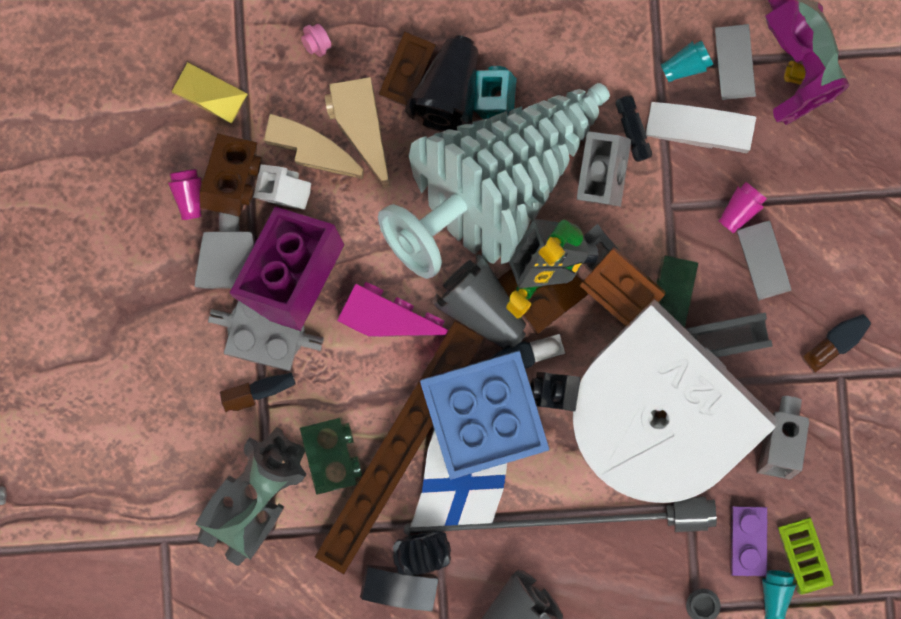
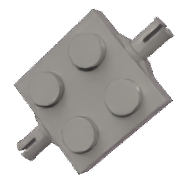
M239 300L231 314L211 309L208 323L228 327V339L224 355L291 372L294 357L301 346L318 351L322 349L321 344H323L324 337L305 333L304 325L301 331L271 322Z

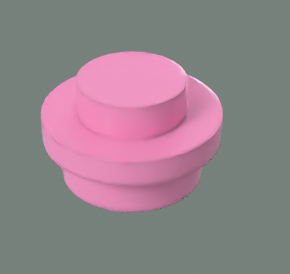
M320 24L314 26L307 25L303 28L304 35L301 37V40L306 50L310 54L315 53L319 57L324 56L326 50L331 48V41L324 28Z

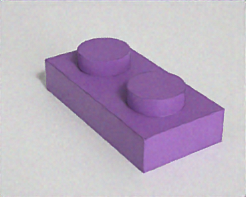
M731 506V575L766 576L767 507Z

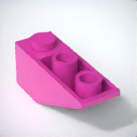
M365 282L363 287L355 284L337 320L368 337L446 336L448 332L447 329L442 327L445 322L444 320L426 312L423 318L412 312L414 305L398 297L395 298L394 302H391L381 297L384 290L368 282Z

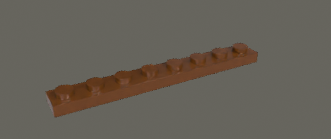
M454 321L420 380L469 365L484 338ZM420 380L315 555V558L343 575L433 425Z

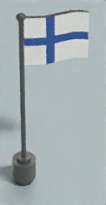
M434 430L427 451L422 493L411 525L408 523L404 526V533L407 536H411V533L661 519H667V525L674 526L676 533L708 531V527L717 526L715 499L706 500V496L673 502V505H666V512L493 522L504 489L507 463L450 480Z

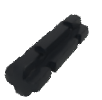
M631 95L616 100L615 105L618 113L622 114L621 122L626 137L631 139L633 158L636 162L647 160L652 157V151L649 143L645 142L647 136L639 113L635 112L637 107L634 98Z

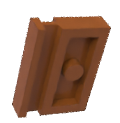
M615 247L605 255L591 273L580 283V287L625 326L654 299L659 302L666 293Z

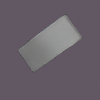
M749 24L715 28L722 100L755 97Z
M770 220L737 230L758 301L791 291Z

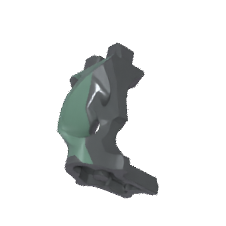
M278 427L263 442L249 438L244 446V453L248 457L245 470L237 479L228 476L206 505L195 524L201 528L197 538L198 541L207 547L213 548L218 540H221L230 546L225 553L226 559L236 566H239L246 558L251 560L273 529L285 507L280 503L276 505L269 501L280 490L302 482L307 475L300 465L306 448L289 441ZM250 484L256 490V499H253L251 490L249 488ZM225 497H231L233 500L232 507L225 506L223 502ZM261 511H266L268 518L265 522L260 523L257 514Z

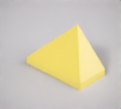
M188 62L172 90V93L231 124L248 95Z

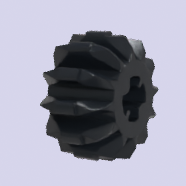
M441 531L423 532L406 536L403 539H398L392 546L394 565H396L398 573L411 576L430 573L447 567L451 561L450 543L447 541L446 533Z

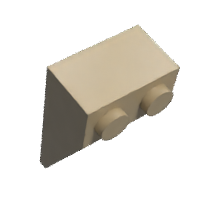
M371 77L329 84L331 94H325V102L330 120L336 119L341 131L383 188L390 187Z

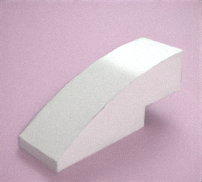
M651 102L646 136L747 154L751 148L756 117L715 109Z

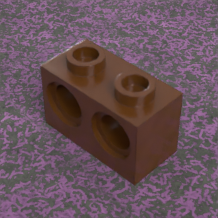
M217 133L200 188V208L238 217L241 216L243 205L249 206L251 203L254 186L250 185L252 176L258 177L262 163V157L257 156V142ZM232 160H240V161H242V162L236 164V163H232V162H230V161H232ZM225 188H230V189H233L234 191H233V192H223V191H221V190H222V189H225Z

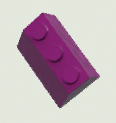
M274 207L229 293L232 297L269 321L301 331L344 247V243L335 225Z

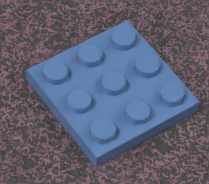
M520 350L420 380L450 480L550 450Z

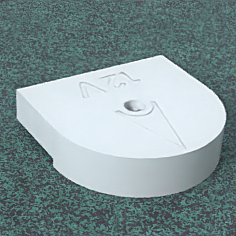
M655 299L594 358L580 382L576 412L573 411V427L577 444L585 461L594 473L616 491L637 500L654 503H671L686 500L713 487L776 428L778 420L726 369V366L708 348L705 349ZM655 410H664L667 413L666 419L655 417Z

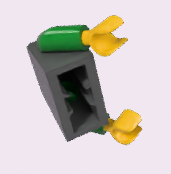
M534 219L509 261L518 286L516 291L510 295V302L507 304L506 309L516 318H521L531 306L527 299L531 298L538 287L568 283L573 280L582 264H595L598 259L597 246L595 244H587L581 228L567 220L554 222Z

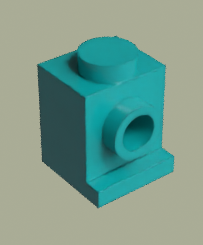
M502 66L488 67V70L476 71L473 110L483 120L507 112L508 117L509 112L515 108L517 78L510 70ZM501 91V96L495 97V94Z

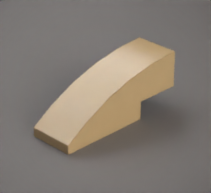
M272 114L269 115L264 138L267 145L297 151L295 156V163L297 165L363 179L364 170L348 153L330 139L293 120Z

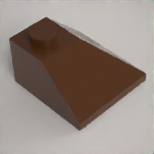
M512 268L498 279L509 298L518 286ZM577 275L568 283L538 287L531 298L527 299L531 306L522 317L536 335L588 295L580 287L582 281Z

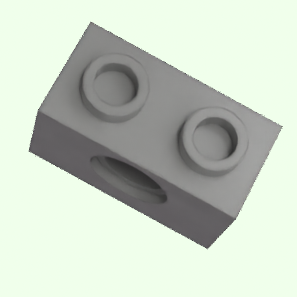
M587 131L577 200L621 207L631 139L619 135Z

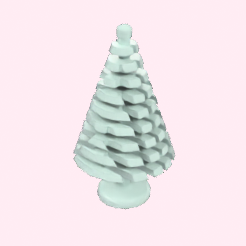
M596 83L588 89L587 93L584 90L577 89L568 92L566 97L557 95L548 99V101L543 100L523 110L522 107L513 109L509 112L508 117L507 112H504L489 119L475 121L473 124L457 126V131L449 129L435 133L431 137L427 138L425 136L412 142L409 160L413 177L421 194L428 186V203L432 211L421 220H418L407 209L395 204L379 211L378 222L380 230L396 256L418 276L426 279L434 277L440 271L442 259L433 236L447 226V230L458 241L463 238V246L473 254H476L482 248V257L486 261L494 264L501 256V265L509 262L517 245L525 235L531 220L533 222L537 217L539 210L547 201L549 193L556 186L559 176L567 168L570 161L569 154L574 157L579 148L580 141L584 140L587 131L590 129L589 126L593 125L599 115L598 106H601L609 99V90L605 85Z

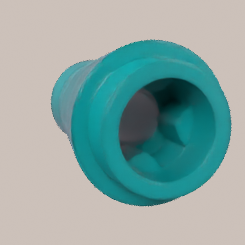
M701 40L695 44L693 41L690 42L673 57L660 65L670 83L676 79L707 72L706 68L714 64Z
M768 570L766 572V578L762 579L765 605L764 619L786 618V613L797 585L793 582L794 574L781 570Z

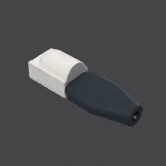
M560 334L530 343L522 341L513 348L508 345L489 359L520 350L526 369L532 367L535 362L565 354Z

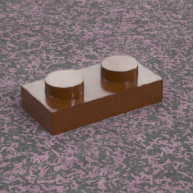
M404 31L380 89L379 96L406 107L407 101L427 70L436 44Z

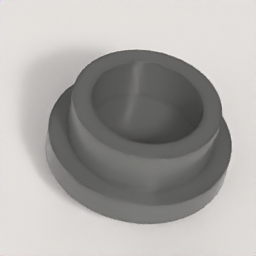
M705 588L693 591L686 601V610L692 619H715L721 609L718 596L713 591Z

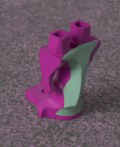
M768 0L773 9L772 12L765 15L769 30H771L780 46L796 62L802 61L806 71L805 78L795 95L773 109L776 122L783 121L785 125L792 123L823 104L833 102L837 96L849 87V82L838 64L839 50L833 32L823 14V6L818 1Z

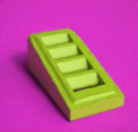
M809 517L777 527L791 573L794 574L797 593L803 595L834 585L812 519ZM807 530V537L790 542L788 535ZM811 544L812 550L795 555L794 548ZM815 557V564L799 568L798 562ZM819 571L821 577L804 582L802 576Z

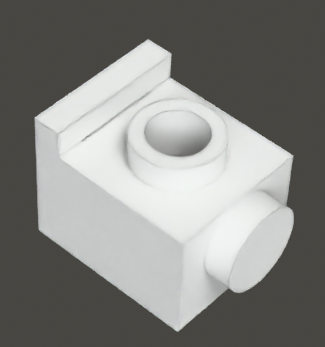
M261 164L253 198L283 207L305 210L310 195L311 183L298 179V172L287 170L284 167Z

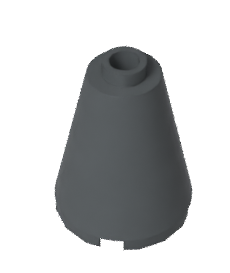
M479 254L476 255L475 264L468 260L442 285L447 290L442 297L436 293L432 303L437 309L501 348H505L508 345L511 348L515 347L526 335L523 331L526 327L525 321L522 317L516 318L506 309L507 304L510 302L509 296L486 259Z
M518 569L511 575L482 619H562L563 613L545 588L540 591L532 585L537 581L525 571Z

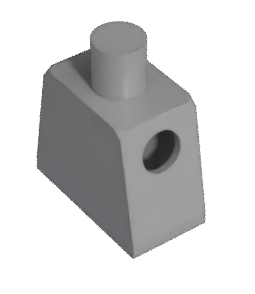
M219 212V232L203 233L195 277L196 288L227 289L233 287L256 243L253 232H239L238 216Z
M792 396L781 397L779 412L773 413L778 419L777 426L763 439L757 473L791 480L802 471L809 418L799 416L802 404L800 398ZM782 429L789 433V437L783 433Z

